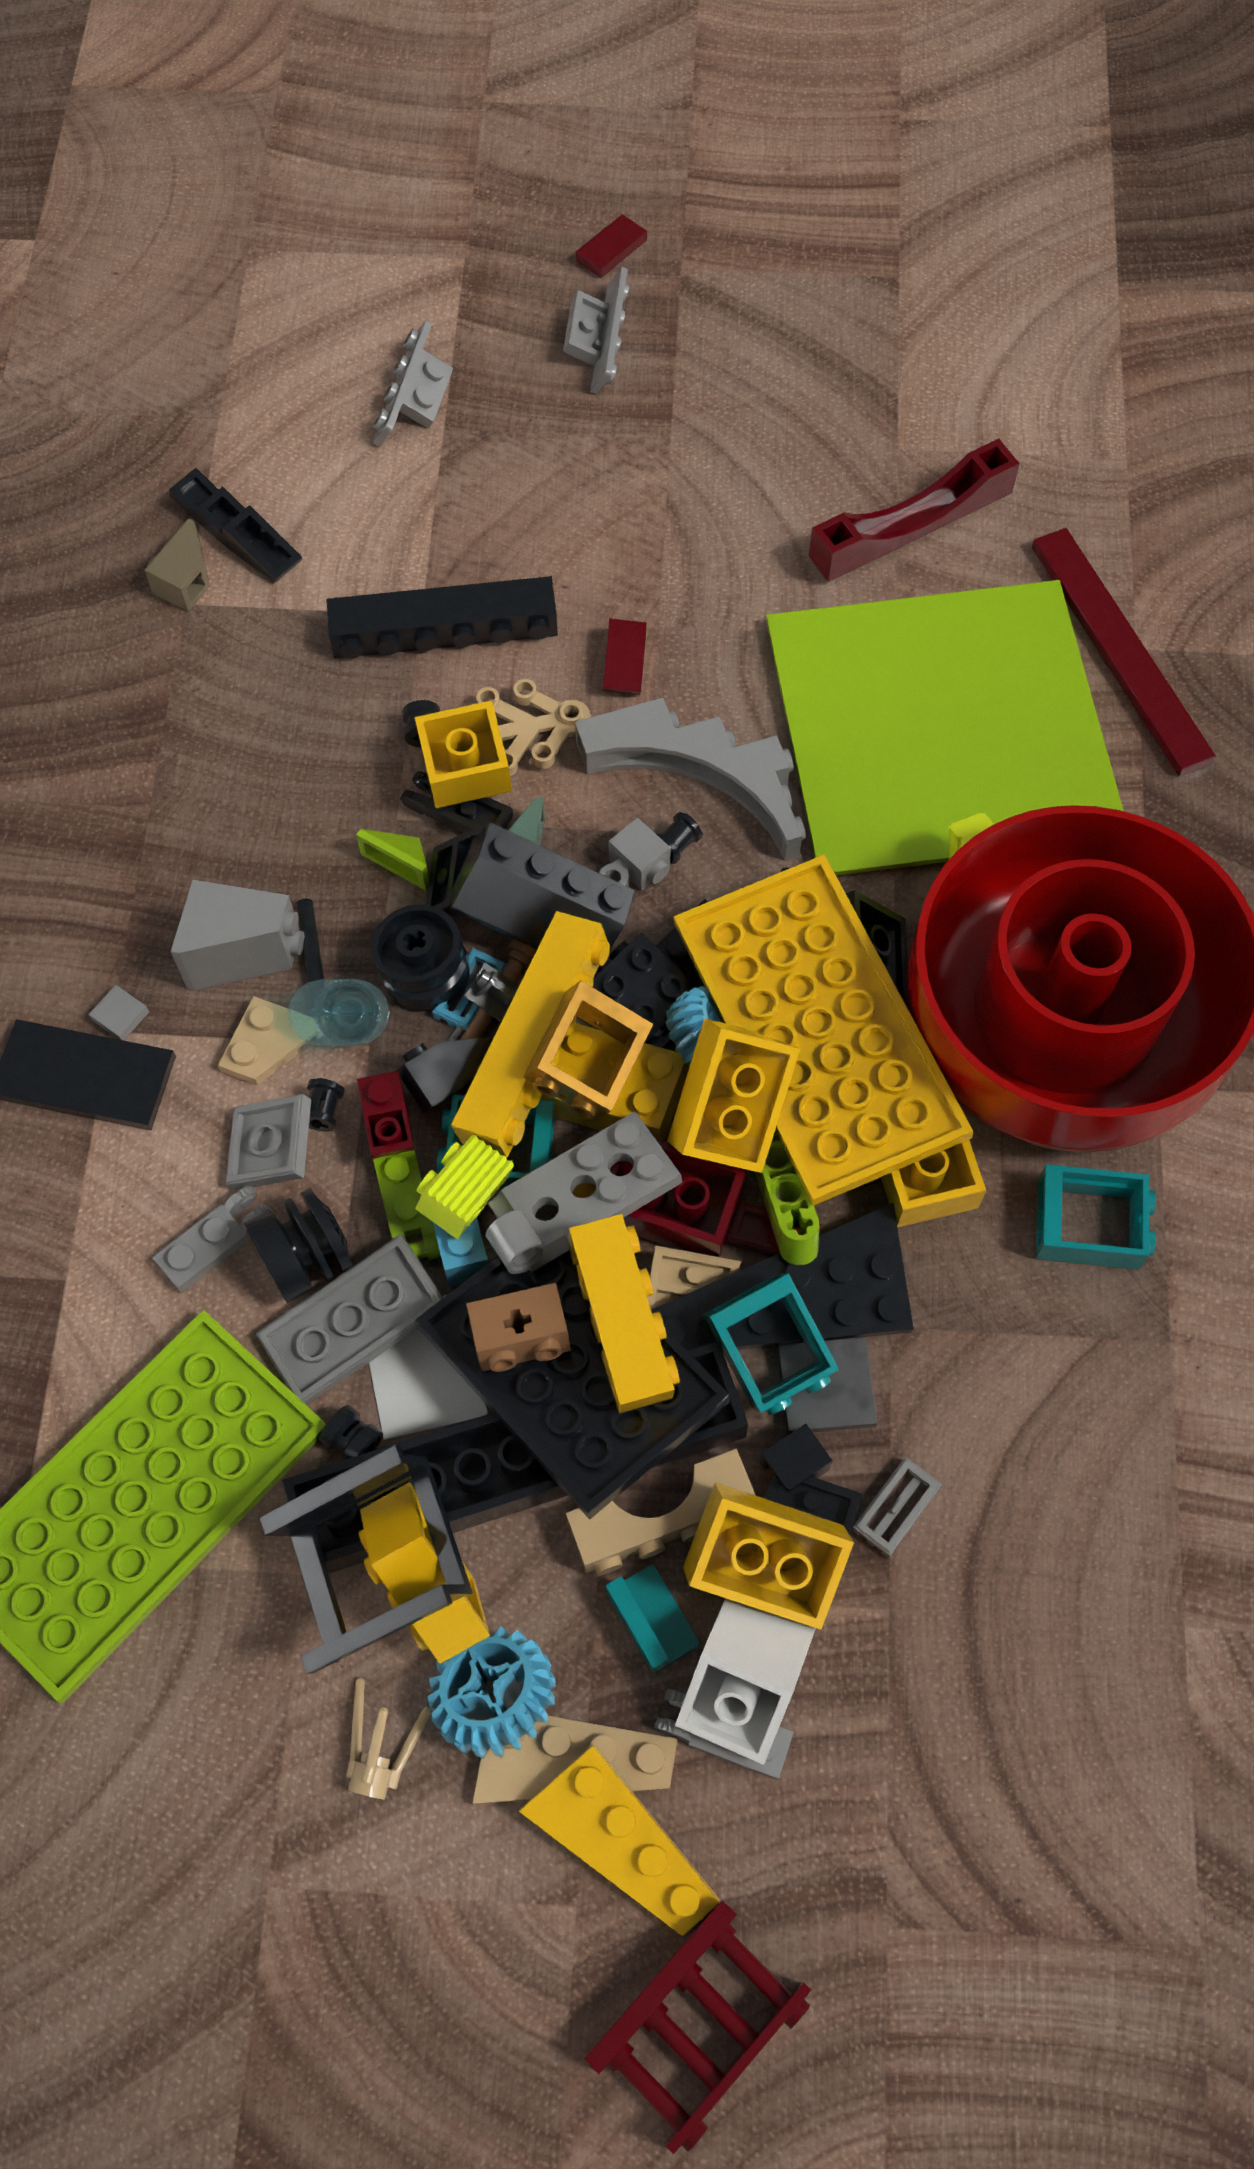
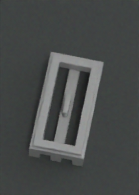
M905 1457L851 1531L858 1536H863L868 1544L872 1547L876 1546L882 1551L881 1554L889 1558L938 1492L942 1483ZM907 1471L914 1475L912 1480L875 1530H871L866 1525ZM921 1482H923L929 1488L890 1541L887 1542L881 1536Z

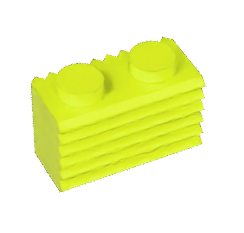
M471 1135L463 1146L455 1142L441 1161L445 1167L438 1174L431 1170L416 1190L421 1194V1197L415 1209L457 1240L488 1204L487 1202L493 1199L495 1194L502 1188L514 1167L511 1160H507L505 1155H500L498 1150H493L491 1145H486L484 1140H479L477 1135Z

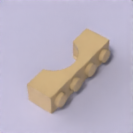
M737 1449L694 1464L693 1484L687 1498L679 1507L666 1515L654 1518L634 1516L619 1508L613 1501L590 1520L579 1508L567 1512V1524L585 1573L595 1570L597 1576L608 1574L623 1566L621 1560L639 1554L640 1559L655 1556L666 1549L665 1543L680 1537L683 1543L693 1541L714 1482L755 1495Z

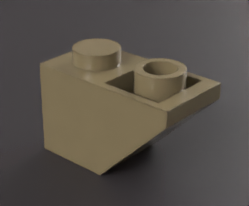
M189 518L179 530L173 532L169 542L158 555L150 559L144 570L154 595L187 612L191 610L210 587L202 544L195 521Z

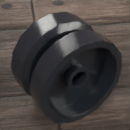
M426 904L403 907L389 914L378 925L372 937L371 955L389 996L403 1007L417 1011L431 1010L443 1002L447 1001L450 1003L463 991L470 977L469 957L463 945L460 931L454 919L441 908Z

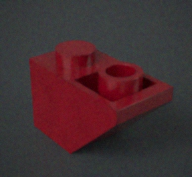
M399 1071L357 1079L372 1159L413 1151L414 1144Z

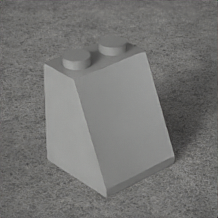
M192 880L171 948V954L187 989L199 990L292 969L295 955H301L305 935L299 929L298 912H294L289 895Z

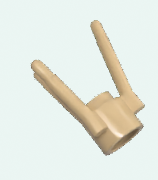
M359 1677L355 1684L350 1762L346 1777L351 1778L348 1791L385 1800L388 1788L397 1789L400 1774L425 1728L432 1709L428 1706L423 1708L390 1770L388 1769L390 1759L379 1756L388 1715L386 1707L379 1709L369 1752L362 1753L361 1757L365 1680Z

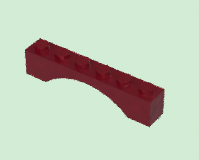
M998 438L969 452L938 481L902 503L872 513L851 514L843 512L812 527L809 557L825 579L830 582L1011 494L1020 463Z

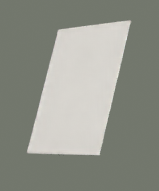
M419 1329L369 1362L384 1440L463 1422L488 1414L486 1404Z

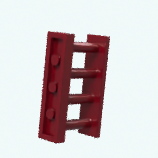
M723 1900L714 1908L584 2059L598 2074L606 2066L613 2073L618 2070L675 2130L665 2142L666 2147L673 2155L680 2146L687 2152L694 2147L708 2129V2126L702 2121L779 2028L785 2023L792 2029L811 2006L805 2000L811 1989L804 1982H800L791 1993L734 1936L737 1930L730 1922L737 1914ZM709 1947L716 1954L721 1951L777 2008L776 2012L758 2033L700 1974L703 1969L696 1962ZM675 1986L682 1993L687 1990L744 2048L724 2073L666 2014L669 2008L662 2001ZM641 2026L648 2033L653 2030L710 2089L690 2114L631 2054L634 2048L628 2041Z

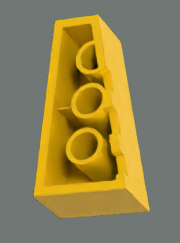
M618 1214L569 1228V1252L573 1265L577 1264L579 1284L583 1297L586 1300L589 1299L591 1305L589 1308L591 1324L598 1343H602L604 1350L601 1351L602 1359L619 1413L672 1399L675 1390L673 1384L680 1383V1378L673 1356H664L660 1340L667 1338L666 1330L660 1312L652 1313L647 1296L654 1294L647 1269L639 1270L634 1253L641 1252L634 1225L626 1227L623 1215Z

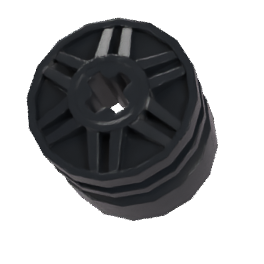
M311 1188L300 1192L308 1211L300 1214L291 1198L284 1201L290 1219L284 1224H281L269 1209L244 1222L253 1243L286 1303L312 1290V1284L307 1272L308 1269L315 1266L327 1281L334 1278L326 1262L330 1257H334L343 1273L353 1267L349 1258L347 1240L329 1207L314 1194Z

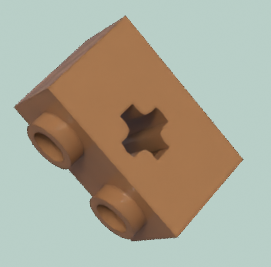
M556 1283L466 1303L482 1372L487 1370L496 1372L506 1371L515 1367L517 1363L534 1359L549 1361L559 1357L563 1352L571 1351L568 1330ZM518 1329H524L523 1333H515Z

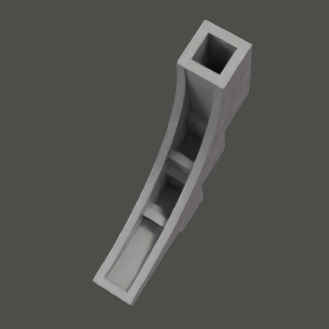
M664 698L575 722V742L587 774L613 769L648 768L679 773L703 781L728 794L750 811L772 836L784 860L800 855L801 841L805 839L806 834L801 818L799 816L794 817L790 808L792 807V798L788 789L789 772L793 771V760L787 748L782 749L777 735L736 747L732 731L730 729L725 730L720 716L680 727L675 711H668Z

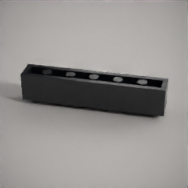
M552 576L326 599L329 638L334 659L357 658L374 654L391 655L404 651H429L434 648L468 647L473 644L506 643L512 640L544 639L546 637L558 636Z

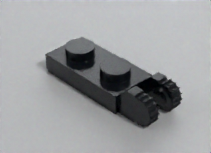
M422 771L416 772L412 778L413 784L422 791L432 795L428 774ZM406 789L400 797L401 802L407 808L419 814H426V816L464 833L481 824L488 825L490 822L506 829L513 817V809L489 797L440 808L435 807L433 795L431 798Z

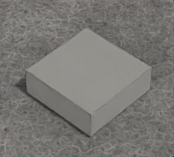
M115 985L88 1015L93 1022L119 1040H125L148 1015L149 1010L146 1005Z

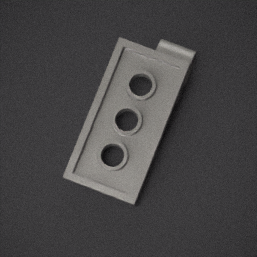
M634 1111L501 1189L492 1200L487 1202L497 1219L487 1229L486 1238L509 1273L519 1274L529 1269L533 1272L569 1251V1228L622 1214L624 1218L681 1184V1174ZM619 1161H627L633 1165L631 1172L624 1176L613 1175L610 1169ZM582 1183H590L596 1187L595 1192L587 1198L575 1197L573 1190ZM553 1205L559 1209L557 1215L551 1220L542 1221L535 1217L537 1210L542 1206Z

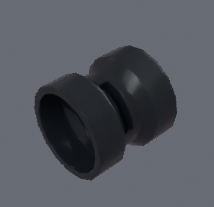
M346 1405L338 1410L325 1425L320 1435V1441L330 1449H339L343 1453L344 1460L376 1450L383 1438V1432L373 1424L366 1425L360 1420V1413L350 1405Z

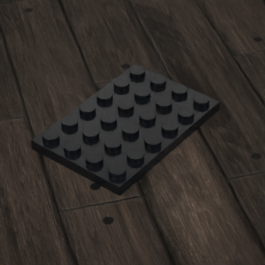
M550 1215L544 1221L551 1220L555 1215ZM565 1252L533 1272L529 1269L519 1274L509 1273L499 1256H497L415 1319L416 1326L590 1520L730 1403V1394L666 1330L667 1338L660 1340L664 1356H673L680 1378V1383L673 1384L675 1389L673 1398L619 1413L602 1359L601 1351H604L602 1343H598L591 1324L589 1313L591 1305L589 1299L586 1300L583 1297L579 1284L577 1264L573 1265L570 1252ZM556 1283L568 1330L571 1351L563 1352L559 1357L549 1361L534 1359L517 1363L515 1367L506 1371L496 1372L487 1370L482 1372L466 1303ZM518 1329L515 1333H523L524 1329Z

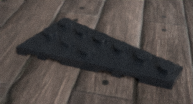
M894 1203L819 1235V1252L817 1257L808 1264L794 1265L788 1263L778 1253L651 1310L652 1313L660 1312L665 1329L686 1350H691L716 1342L703 1316L704 1313L782 1272L789 1273L824 1341L910 1333L914 1327ZM782 1299L726 1328L738 1350L804 1342Z

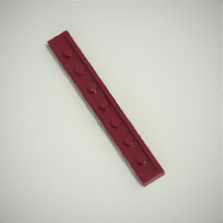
M1063 528L1034 539L1032 544L1033 551L1052 580H1060L1066 602L1178 776L1212 764L1216 757L1215 753L1068 529Z

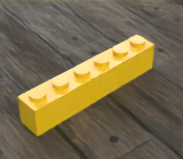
M559 911L555 912L451 1124L462 1144L471 1135H477L479 1140H484L486 1145H491L493 1150H498L500 1155H505L507 1158L513 1145L516 1146L521 1141L525 1130L524 1122L531 1108H535L538 1105L542 1095L533 1088V1083L523 1078L565 992L580 980L593 987V977L599 965L603 966L607 961L610 944L607 941L601 923ZM576 1015L565 1036H569L573 1032L577 1019ZM559 1049L551 1063L555 1067L559 1060Z

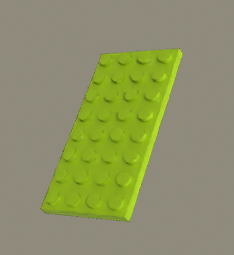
M203 1309L0 1509V1643L58 1703L63 1704L320 1439L321 1432L326 1423Z

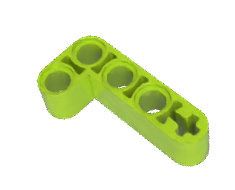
M775 1130L762 1173L755 1172V1176L780 1254L788 1263L805 1265L812 1262L819 1252V1219L815 1207L808 1197Z

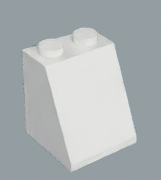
M725 1598L699 1659L675 1726L764 1765L794 1692L816 1628Z

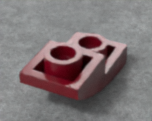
M609 618L602 691L640 695L647 622Z

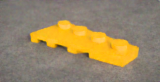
M594 1744L519 1810L521 1814L681 1936L685 1935L720 1903L718 1896Z

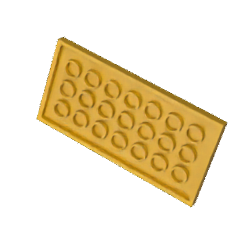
M825 854L673 916L674 925L705 988L712 998V1002L722 1022L745 1028L800 1048L775 1130L813 1205H817L973 1137V1129Z

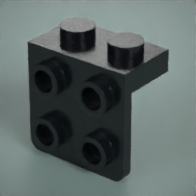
M642 932L630 944L626 940L621 942L609 955L612 961L602 970L598 967L593 977L594 989L653 1023L644 1043L648 1042L666 1024V1012L676 1002V998L686 991L689 992L694 987L697 988Z

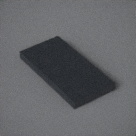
M16 1019L0 1060V1100L151 1131L176 1055L173 1050Z

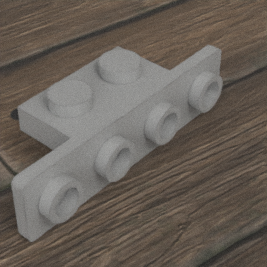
M622 266L608 284L604 302L579 290L576 291L571 300L563 352L594 366L590 390L594 394H598L605 384L610 385L617 371L614 357L621 344V337L618 336V331L625 318V311L622 310V305L629 291V284L626 283L628 269Z
M426 320L418 330L411 329L403 344V348L407 352L406 355H402L394 368L393 374L397 376L396 382L392 381L383 397V401L387 403L385 409L382 408L373 424V428L377 430L373 444L378 447L393 430L399 412L426 428H429L435 420L453 367L423 350L432 325Z

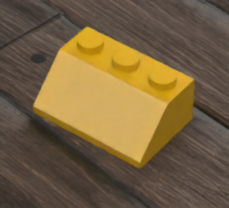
M704 1018L667 1142L683 1155L762 1173L800 1048L745 1028Z

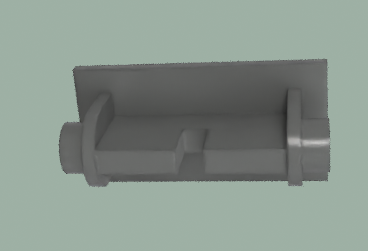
M484 962L463 997L502 1022L519 985Z

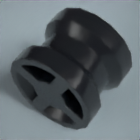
M417 700L404 706L402 716L403 722L407 725L404 729L405 741L409 745L421 748L415 717L440 712V707L436 703L428 700Z

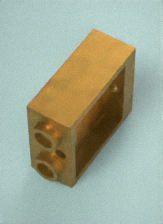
M580 980L565 992L523 1078L532 1082L533 1088L540 1094L550 1098L557 1097L571 1105L570 1109L576 1115L585 1119L597 1120L612 1111L653 1023ZM575 1015L624 1044L602 1093L551 1064Z

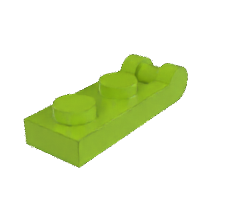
M415 1150L373 1159L392 1240L400 1234L405 1238L422 1233V1241L409 1244L417 1258L428 1257L429 1261L441 1258L433 1222L415 1209L421 1197V1194L416 1190L422 1181Z

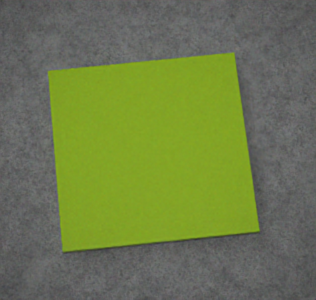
M1060 580L766 614V622L814 857L825 854L836 876L947 862L949 860V826L951 823L978 813H985L996 824L1009 817L1028 811L1056 806H1097L1124 811Z

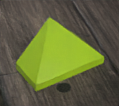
M360 829L357 832L356 837L361 855L424 890L428 889L429 875L419 837Z

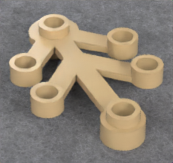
M521 679L515 683L513 688L514 699L520 705H532L547 715L534 717L500 700L498 691L492 687H484L476 694L477 703L483 702L482 700L485 698L494 699L492 702L496 716L510 722L498 725L502 741L514 739L509 748L505 750L507 761L512 763L509 765L510 776L516 773L518 762L537 735L541 732L553 730L546 742L535 744L531 751L532 762L536 767L540 769L551 767L555 762L556 753L568 737H575V722L591 717L589 708L578 700H566L560 703L538 692L535 683L530 679ZM522 690L531 691L527 695H522L519 692ZM568 715H577L574 718L566 717ZM542 752L549 754L546 758H539L537 755Z

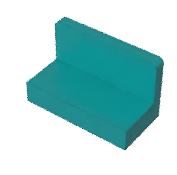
M650 1565L625 1581L620 1576L605 1585L606 1595L652 1675L698 1647L699 1641L655 1566Z

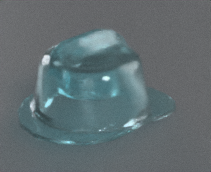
M321 979L308 982L297 989L290 1000L288 1017L290 1025L298 1037L309 1044L321 1046L361 1045L370 1043L382 1034L388 1023L389 1007L387 999L381 990L368 981L358 979Z

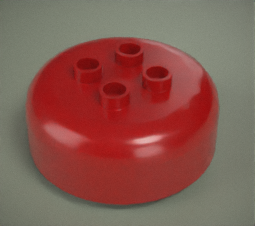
M1056 806L1028 811L998 822L974 836L956 851L933 881L922 907L908 959L906 973L908 1009L956 1100L982 1122L1013 1138L1044 1148L1072 1152H1098L1130 1147L1151 1140L1171 1130L1198 1111L1223 1083L1253 1036L1254 914L1232 878L1212 857L1181 834L1160 823L1125 811L1097 806Z

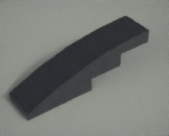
M197 468L193 469L169 489V496L196 522L233 553L275 583L302 561V556L250 505L247 508L242 506L223 486L218 489Z

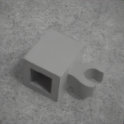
M636 818L609 840V861L611 863L602 867L599 874L608 878H617L620 880L619 883L629 887L630 880L642 891L651 883H659L670 870L671 847L639 818Z

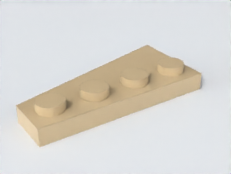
M548 1716V1723L536 1722L533 1725L537 1731L536 1739L528 1737L527 1734L519 1739L521 1741L520 1751L514 1749L511 1744L505 1745L502 1758L496 1756L491 1748L484 1759L481 1758L472 1804L484 1805L499 1802L530 1801L593 1744L633 1793L670 1790L678 1739Z

